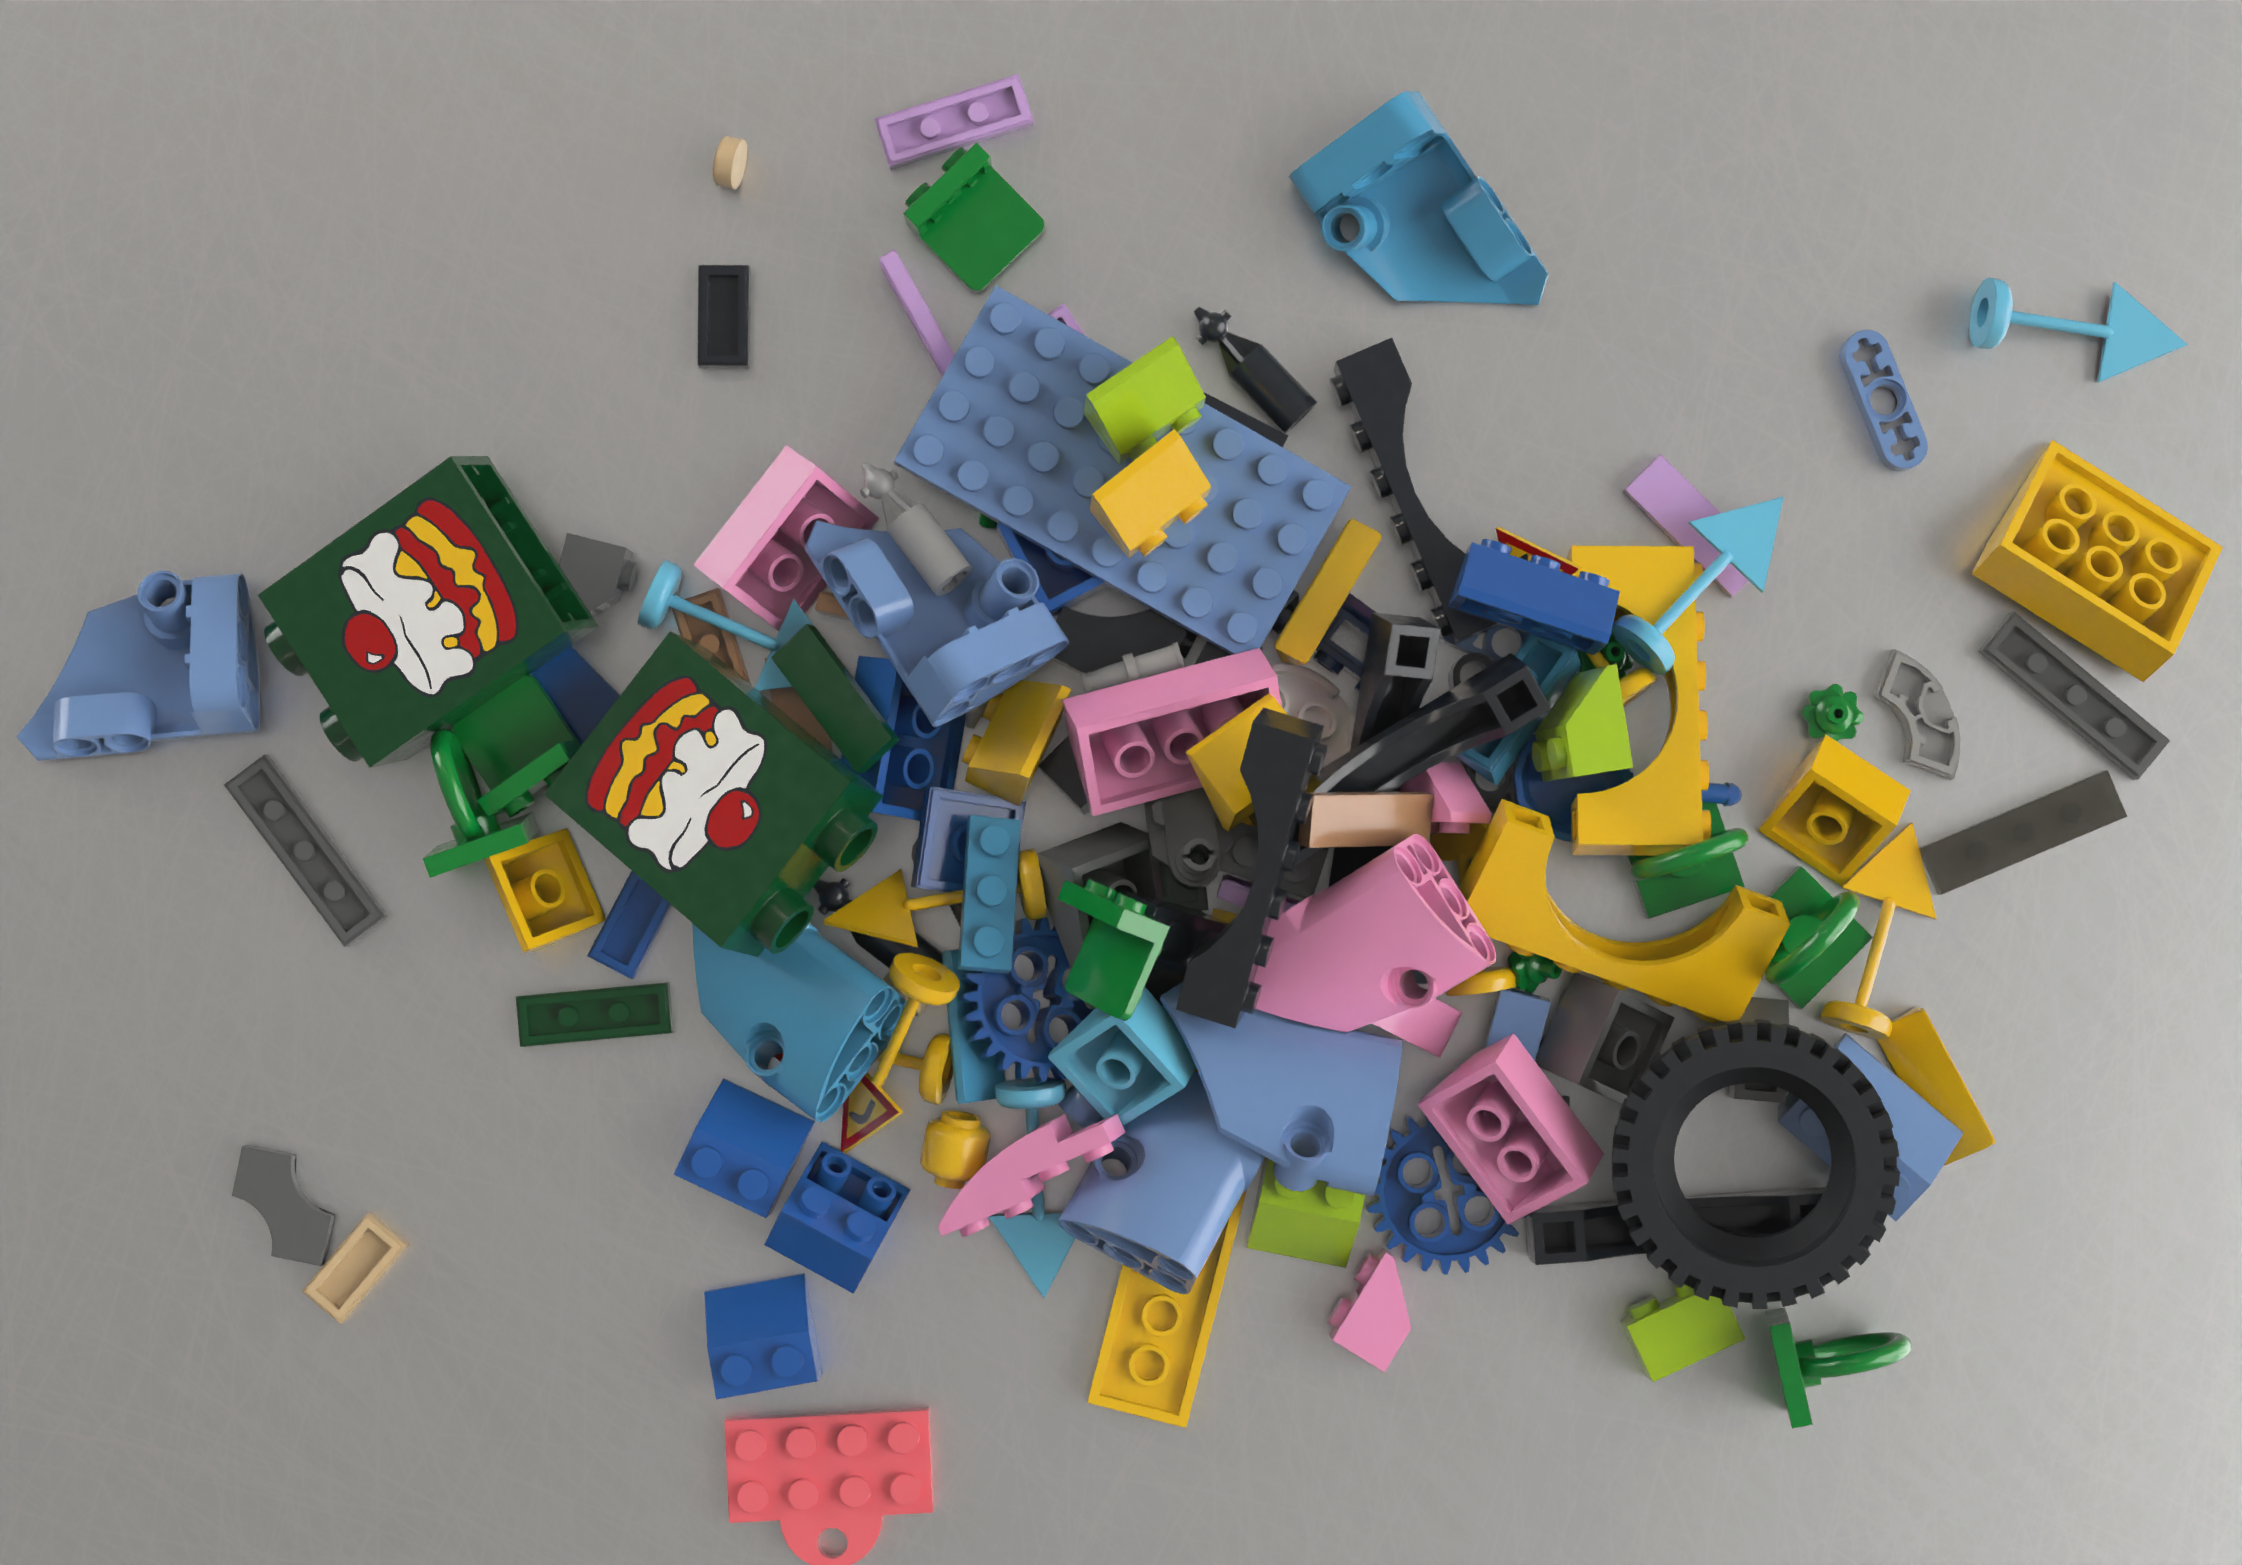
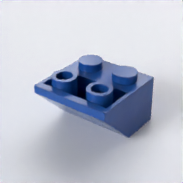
M822 1141L781 1209L764 1245L854 1294L911 1189Z

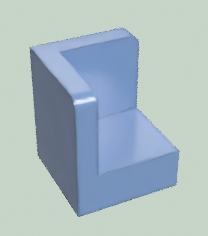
M1513 988L1498 991L1495 1001L1496 1008L1486 1046L1489 1047L1514 1033L1535 1061L1551 1005L1550 999Z

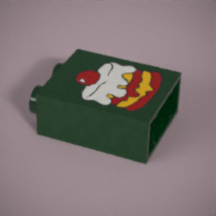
M450 456L258 594V597L274 620L264 629L266 642L273 655L292 674L304 676L308 673L329 705L320 713V723L325 735L336 750L345 758L353 762L363 758L369 768L410 759L430 745L431 736L436 730L447 729L450 731L455 723L523 676L532 674L599 627L488 456Z
M671 631L544 793L547 798L719 947L758 957L765 948L772 954L780 953L793 944L803 933L814 913L813 905L805 899V896L829 866L836 872L845 871L854 865L868 850L878 831L877 823L868 816L884 797L883 794L709 649Z

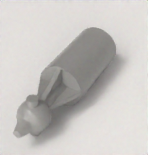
M868 462L862 464L861 468L865 479L864 487L860 489L861 495L864 498L871 496L872 498L882 500L888 534L936 596L945 595L963 583L971 574L973 567L926 506L893 490L894 481L899 478L894 469L888 472L884 469H877Z

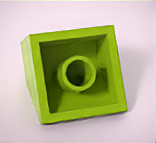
M1172 336L1087 393L1084 415L1118 464H1120L1129 457L1132 461L1137 459L1157 443V438L1170 429H1175L1179 434L1194 425L1202 418L1198 410L1204 407L1206 396L1180 345Z
M1617 664L1576 673L1536 729V741L1532 744V759L1535 769L1538 772H1542L1543 782L1633 768Z
M1265 1157L1246 1247L1346 1268L1360 1224L1365 1195L1326 1187V1181L1317 1180L1316 1184L1309 1190L1292 1191L1283 1187L1277 1181L1273 1171L1275 1162Z

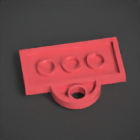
M929 1407L729 1417L724 1420L729 1523L780 1520L782 1534L787 1545L797 1557L810 1565H852L862 1559L877 1541L882 1527L883 1515L933 1513ZM836 1528L842 1531L847 1538V1548L845 1551L838 1555L825 1553L819 1545V1535L824 1530Z

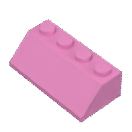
M1252 649L1062 699L1071 749L1092 816L1203 787L1186 751L1268 693L1281 705L1277 675L1261 649Z

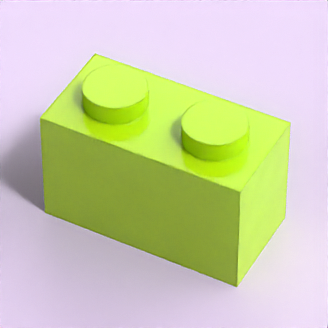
M1683 1283L1682 1287L1678 1285L1674 1287L1675 1295L1660 1302L1657 1301L1656 1297H1650L1628 1308L1630 1316L1621 1319L1620 1323L1645 1376L1652 1382H1655L1745 1340L1746 1338L1732 1308L1723 1305L1720 1298L1710 1296L1709 1300H1705L1694 1295V1289Z

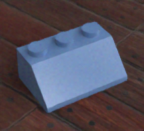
M1845 1033L1833 1047L1838 1048L1849 1057L1866 1076L1882 1099L1881 1101L1889 1113L1893 1124L1892 1131L1899 1150L1897 1168L1900 1171L1899 1186H1895L1894 1189L1895 1208L1893 1214L1889 1216L1894 1221H1897L1933 1183L1962 1137L1963 1131ZM1789 1093L1786 1096V1103L1778 1105V1122L1831 1166L1829 1141L1821 1121L1806 1103L1794 1094Z

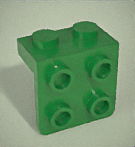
M976 142L968 151L963 147L956 150L941 167L945 173L931 187L927 182L920 185L906 200L905 205L908 209L903 214L907 226L971 291L981 292L1043 233L1045 225L1041 216L994 170L991 157Z
M532 675L523 676L455 723L452 729L463 751L490 789L488 793L477 800L488 817L506 812L511 818L531 806L535 802L532 795L545 785L550 787L581 747L580 742L537 678Z
M1088 879L1085 887L1065 880L1057 899L1094 917L1066 980V991L1117 1019L1127 1021L1131 1018L1136 1005L1142 997V991L1154 963L1161 953L1163 942L1170 926L1145 915L1144 912L1147 905L1120 893H1118L1114 900L1117 890L1092 879Z

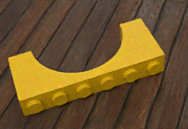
M1572 545L1566 557L1567 560L1582 567L1573 576L1579 577L1581 571L1594 573L1610 580L1609 588L1620 591L1614 621H1617L1624 615H1635L1644 619L1652 626L1703 573L1702 563H1694V546ZM1696 600L1662 634L1674 651L1675 661L1671 669L1664 675L1669 693L1670 719L1667 735L1659 755L1640 774L1619 786L1604 791L1576 795L1571 804L1572 855L1657 856L1710 838V811L1702 810V791H1707L1709 787L1708 760L1700 759V741H1706L1708 717L1706 710H1699L1698 691L1705 690L1706 664L1705 661H1697V642H1703L1705 619L1703 612H1696Z
M1501 799L1459 886V890L1490 938L1506 943L1510 949L1524 956L1537 954L1551 959L1557 966L1568 972L1579 973L1584 971L1598 976L1605 984L1616 989L1625 990L1628 987L1645 993L1648 998L1662 1006L1670 1007L1676 1004L1692 1010L1697 1017L1710 1023H1718L1719 1020L1726 1022L1741 1019L1790 926L1781 901L1735 885L1726 900L1712 915L1700 924L1678 935L1650 942H1623L1598 936L1569 919L1558 908L1546 888L1545 873L1547 859L1555 839L1549 816Z

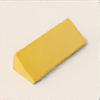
M1353 518L1347 521L1274 644V648L1282 662L1290 665H1305L1309 662L1381 541L1382 535L1378 531Z
M1915 1007L1891 1020L1892 1030L1888 1039H1876L1894 1074L1963 1131L1962 1137L1944 1165H1948L1995 1144L1996 1141L1926 1011L1923 1008Z

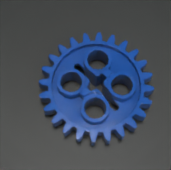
M1047 916L1046 918L1036 920L1034 930L1027 918L1016 921V934L1014 933L1012 970L1009 974L981 971L963 974L961 979L973 986L972 992L959 996L961 1002L972 1004L973 1010L963 1015L961 1022H976L978 1027L968 1037L969 1041H977L984 1038L987 1043L980 1056L984 1059L996 1053L1000 1055L996 1068L999 1072L1005 1071L1012 1064H1015V1079L1018 1080L1025 1079L1032 1068L1036 1083L1047 1080L1049 1068L1057 1081L1066 1079L1063 1073L1048 1058L1050 1052L1059 1044L1051 1038L1049 1033V1025L1052 1019L1056 1017L1063 1020L1067 1025L1069 1034L1094 1010L1086 1007L1083 1000L1065 990L1062 976L1065 970L1071 969L1055 926L1050 930ZM1018 955L1028 957L1033 964L1034 973L1029 981L1021 979L1016 974L1014 964ZM1053 956L1056 960L1055 966L1047 978L1048 958ZM1043 990V997L1050 1000V1005L1039 1009L1040 1001L1033 998V993ZM1006 1003L1016 1006L1020 1012L1021 1022L1016 1030L1007 1028L1002 1021L1001 1011ZM1036 1021L1034 1029L1035 1040L1033 1043H1030L1027 1040L1028 1032Z
M1425 1114V1124L1421 1126L1411 1117H1406L1408 1133L1403 1136L1392 1128L1389 1130L1390 1137L1395 1144L1392 1148H1385V1159L1381 1166L1374 1193L1378 1195V1200L1365 1206L1369 1213H1382L1383 1217L1372 1227L1375 1232H1383L1389 1229L1392 1231L1385 1242V1246L1389 1250L1401 1243L1405 1245L1401 1255V1259L1405 1263L1418 1253L1420 1255V1268L1423 1271L1428 1270L1434 1259L1438 1260L1440 1270L1445 1275H1448L1451 1261L1457 1260L1465 1273L1469 1272V1257L1476 1256L1485 1266L1488 1265L1489 1260L1486 1249L1492 1246L1497 1251L1504 1253L1506 1249L1500 1237L1503 1233L1518 1237V1231L1511 1224L1508 1225L1489 1199V1216L1480 1223L1467 1221L1464 1212L1466 1203L1476 1196H1483L1485 1198L1487 1196L1469 1173L1461 1174L1455 1171L1453 1151ZM1436 1146L1442 1148L1448 1180L1453 1185H1459L1460 1189L1452 1193L1453 1204L1461 1228V1232L1458 1235L1452 1234L1445 1200L1440 1196H1434V1191L1442 1188L1441 1178L1433 1154V1149ZM1414 1158L1425 1159L1430 1169L1428 1178L1419 1185L1408 1184L1403 1177L1405 1164ZM1425 1208L1437 1209L1441 1215L1439 1228L1431 1234H1421L1415 1228L1416 1215Z

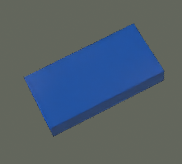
M631 871L587 956L630 979H634L672 905Z

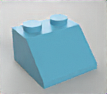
M1145 987L1142 991V997L1130 1019L1123 1021L1095 1008L1048 1055L1051 1062L1104 1119L1118 1114L1123 1126L1185 1088L1196 1069L1190 1052L1173 1019Z

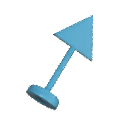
M1990 277L1983 280L1977 289L1970 312V340L1974 347L1981 349H1992L1999 345L2005 337L2010 323L2104 338L2097 382L2106 380L2188 345L2116 282L2112 284L2106 325L2012 311L2013 300L2009 285L2005 281Z
M1783 497L1688 522L1720 555L1653 626L1635 615L1621 616L1613 624L1612 633L1615 639L1624 647L1630 657L1652 673L1665 675L1674 664L1675 654L1671 645L1662 634L1729 563L1761 593L1764 592Z
M669 560L663 561L643 602L637 621L638 625L647 629H656L661 625L670 607L771 650L755 686L758 691L792 687L771 657L806 624L813 625L794 598L775 639L676 596L682 577L681 569L677 564Z
M1034 1077L1008 1080L995 1085V1096L999 1105L1003 1107L1026 1110L1028 1134L1039 1127L1038 1108L1057 1105L1066 1097L1065 1080L1057 1081L1055 1078L1047 1077L1045 1082L1036 1083ZM1041 1191L1031 1198L1034 1205L1032 1213H1021L1008 1219L1005 1218L1004 1214H995L989 1216V1218L1043 1298H1045L1075 1237L1068 1234L1058 1224V1220L1063 1212H1045L1044 1192Z

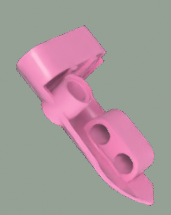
M1413 834L1315 896L1312 894L1281 914L1279 920L1272 919L1270 921L1267 936L1275 938L1266 968L1261 966L1257 968L1254 983L1261 984L1262 988L1255 1009L1313 1026L1350 1032L1405 1010L1425 1006L1436 997L1495 963L1496 951L1490 937L1434 848L1423 836ZM1413 970L1421 972L1426 977L1428 989L1420 987L1415 982Z

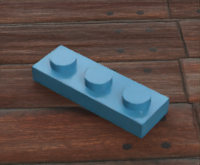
M970 815L967 819L958 970L1009 974L1012 970L1020 819Z

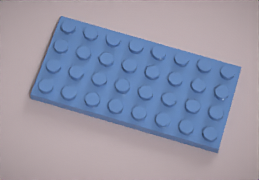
M995 285L897 454L894 464L997 523L1003 524L1041 548L1049 550L1057 557L1072 563L1073 566L1087 574L1104 581L1110 587L1230 655L1261 648L1352 486L1204 403V407L1198 410L1202 418L1185 431L1179 433L1211 485L1209 495L1204 498L1208 506L1187 524L1184 525L1180 519H1177L1167 527L1164 532L1168 538L1147 556L1144 557L1140 551H1137L1128 558L1090 512L1092 494L1133 461L1129 457L1118 464L1084 415L1087 393L1133 362ZM1173 428L1165 434H1163L1162 436H1160L1159 438H1157L1156 441L1158 442L1159 440H1161L1164 436L1171 432Z

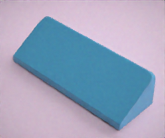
M1531 634L1515 655L1528 666L1551 708L1580 668L1579 656L1576 650ZM1550 710L1508 736L1481 744L1456 756L1486 780L1497 785Z
M959 949L943 951V965L955 973L960 981L957 995L947 1004L956 1101H958V1104L996 1099L995 1085L1006 1081L1005 1071L999 1072L996 1070L1000 1055L996 1053L983 1059L980 1055L987 1044L984 1038L971 1042L968 1039L971 1033L978 1028L976 1022H961L963 1015L973 1011L972 1004L959 1000L960 995L972 992L973 986L965 983L961 976L966 973H977V971L958 970Z

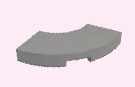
M1893 649L1890 651L1873 697L1890 707L1902 724L1906 741L1903 762L1952 780L1955 778L1960 756V733L1957 717L1954 716L1951 705L1942 690L1943 687L1932 673L1912 657Z

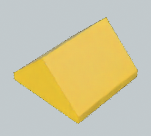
M1269 693L1186 751L1222 827L1228 832L1255 812L1250 792L1240 772L1253 720L1263 707L1287 714L1278 701Z
M567 828L533 839L527 844L484 859L523 953L538 951L605 922L606 918Z

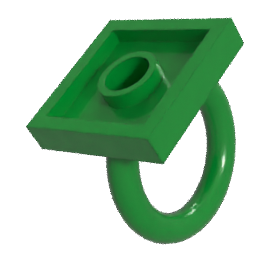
M438 729L433 733L430 740L432 761L443 797L455 824L450 826L455 840L436 846L423 858L429 877L443 874L527 844L539 832L533 813L531 812L500 824L496 815L488 817L477 801L482 797V793L472 766L460 742L447 729Z
M1702 802V810H1709L1711 815V835L1709 839L1657 856L1625 855L1646 919L1731 892L1735 885L1745 887L1733 852L1746 846L1749 839L1748 834L1742 828L1725 830L1716 803Z
M1797 866L1768 895V897L1782 902L1790 926L1764 976L1769 983L1774 984L1798 1009H1803L1873 937L1854 919L1860 906L1859 898L1856 894L1843 892L1832 897L1802 866Z
M1785 1307L1765 1311L1792 1429L1813 1425L1805 1388L1822 1385L1821 1378L1857 1374L1891 1365L1904 1359L1912 1349L1910 1339L1903 1334L1895 1332L1854 1335L1813 1345L1812 1339L1794 1342L1791 1324Z

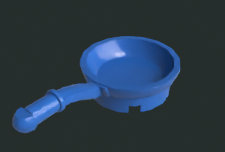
M1534 734L1519 753L1513 775L1516 800L1520 806L1549 816L1556 839L1572 842L1571 804L1576 795L1604 791L1619 786L1634 778L1633 772H1630V768L1543 782L1542 772H1538L1535 769L1532 759V744L1536 741V735ZM1729 782L1724 784L1709 783L1708 790L1702 791V802L1722 804L1723 806L1735 805L1742 797L1739 787Z

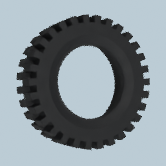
M1754 1019V1022L1726 1021V1025L1713 1028L1709 1025L1698 1029V1033L1686 1039L1684 1036L1673 1042L1671 1044L1672 1047L1666 1052L1655 1056L1649 1062V1067L1642 1075H1638L1632 1084V1089L1627 1099L1625 1098L1623 1101L1617 1125H1615L1611 1161L1614 1192H1616L1618 1209L1622 1220L1626 1221L1629 1227V1234L1637 1247L1641 1245L1646 1252L1648 1261L1656 1269L1661 1267L1668 1273L1669 1280L1679 1287H1682L1683 1283L1694 1289V1295L1705 1300H1709L1710 1296L1722 1299V1304L1725 1306L1738 1308V1302L1751 1303L1752 1309H1768L1767 1303L1781 1301L1782 1307L1797 1304L1796 1297L1808 1293L1811 1299L1824 1294L1823 1286L1833 1280L1839 1285L1850 1277L1848 1269L1856 1262L1862 1265L1871 1255L1868 1248L1874 1240L1880 1242L1886 1231L1884 1222L1887 1214H1893L1896 1204L1893 1195L1895 1186H1899L1900 1171L1897 1168V1157H1899L1898 1143L1893 1135V1124L1889 1113L1886 1111L1881 1101L1882 1099L1873 1085L1849 1057L1813 1033L1808 1034L1799 1030L1798 1027L1789 1024L1778 1025L1770 1023L1769 1020ZM1763 1083L1782 1088L1794 1094L1816 1114L1828 1137L1831 1167L1829 1179L1820 1200L1802 1220L1785 1230L1761 1236L1739 1235L1712 1225L1689 1204L1677 1180L1674 1164L1675 1146L1684 1121L1703 1099L1731 1085Z

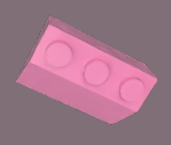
M786 445L693 566L776 630L780 631L793 598L803 612L806 613L817 599L819 592L821 593L827 586V583L804 549L815 521L841 527L870 530L879 517L819 467Z
M1514 1033L1474 1054L1420 1099L1417 1104L1508 1225L1588 1184L1604 1155L1603 1151Z

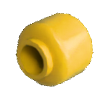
M945 1110L942 1111L941 1117L928 1122L925 1129L920 1164L926 1172L935 1176V1184L945 1188L962 1189L965 1181H969L986 1164L991 1135L989 1130L980 1124L981 1118L979 1116L964 1111Z

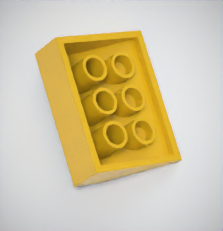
M2052 440L2046 446L1989 538L1972 575L2144 682L2175 655L2223 547Z

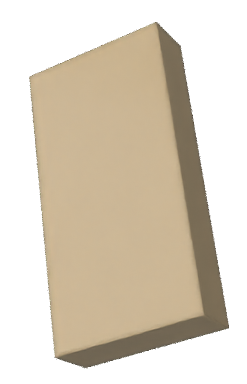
M369 1212L302 1292L341 1324L398 1259L409 1243L374 1213Z

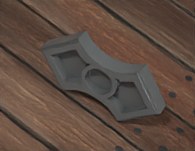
M250 1145L242 1146L232 1196L250 1203L264 1217L272 1239L271 1256L318 1266L324 1265L335 1214L317 1207L302 1191L296 1175V1155Z

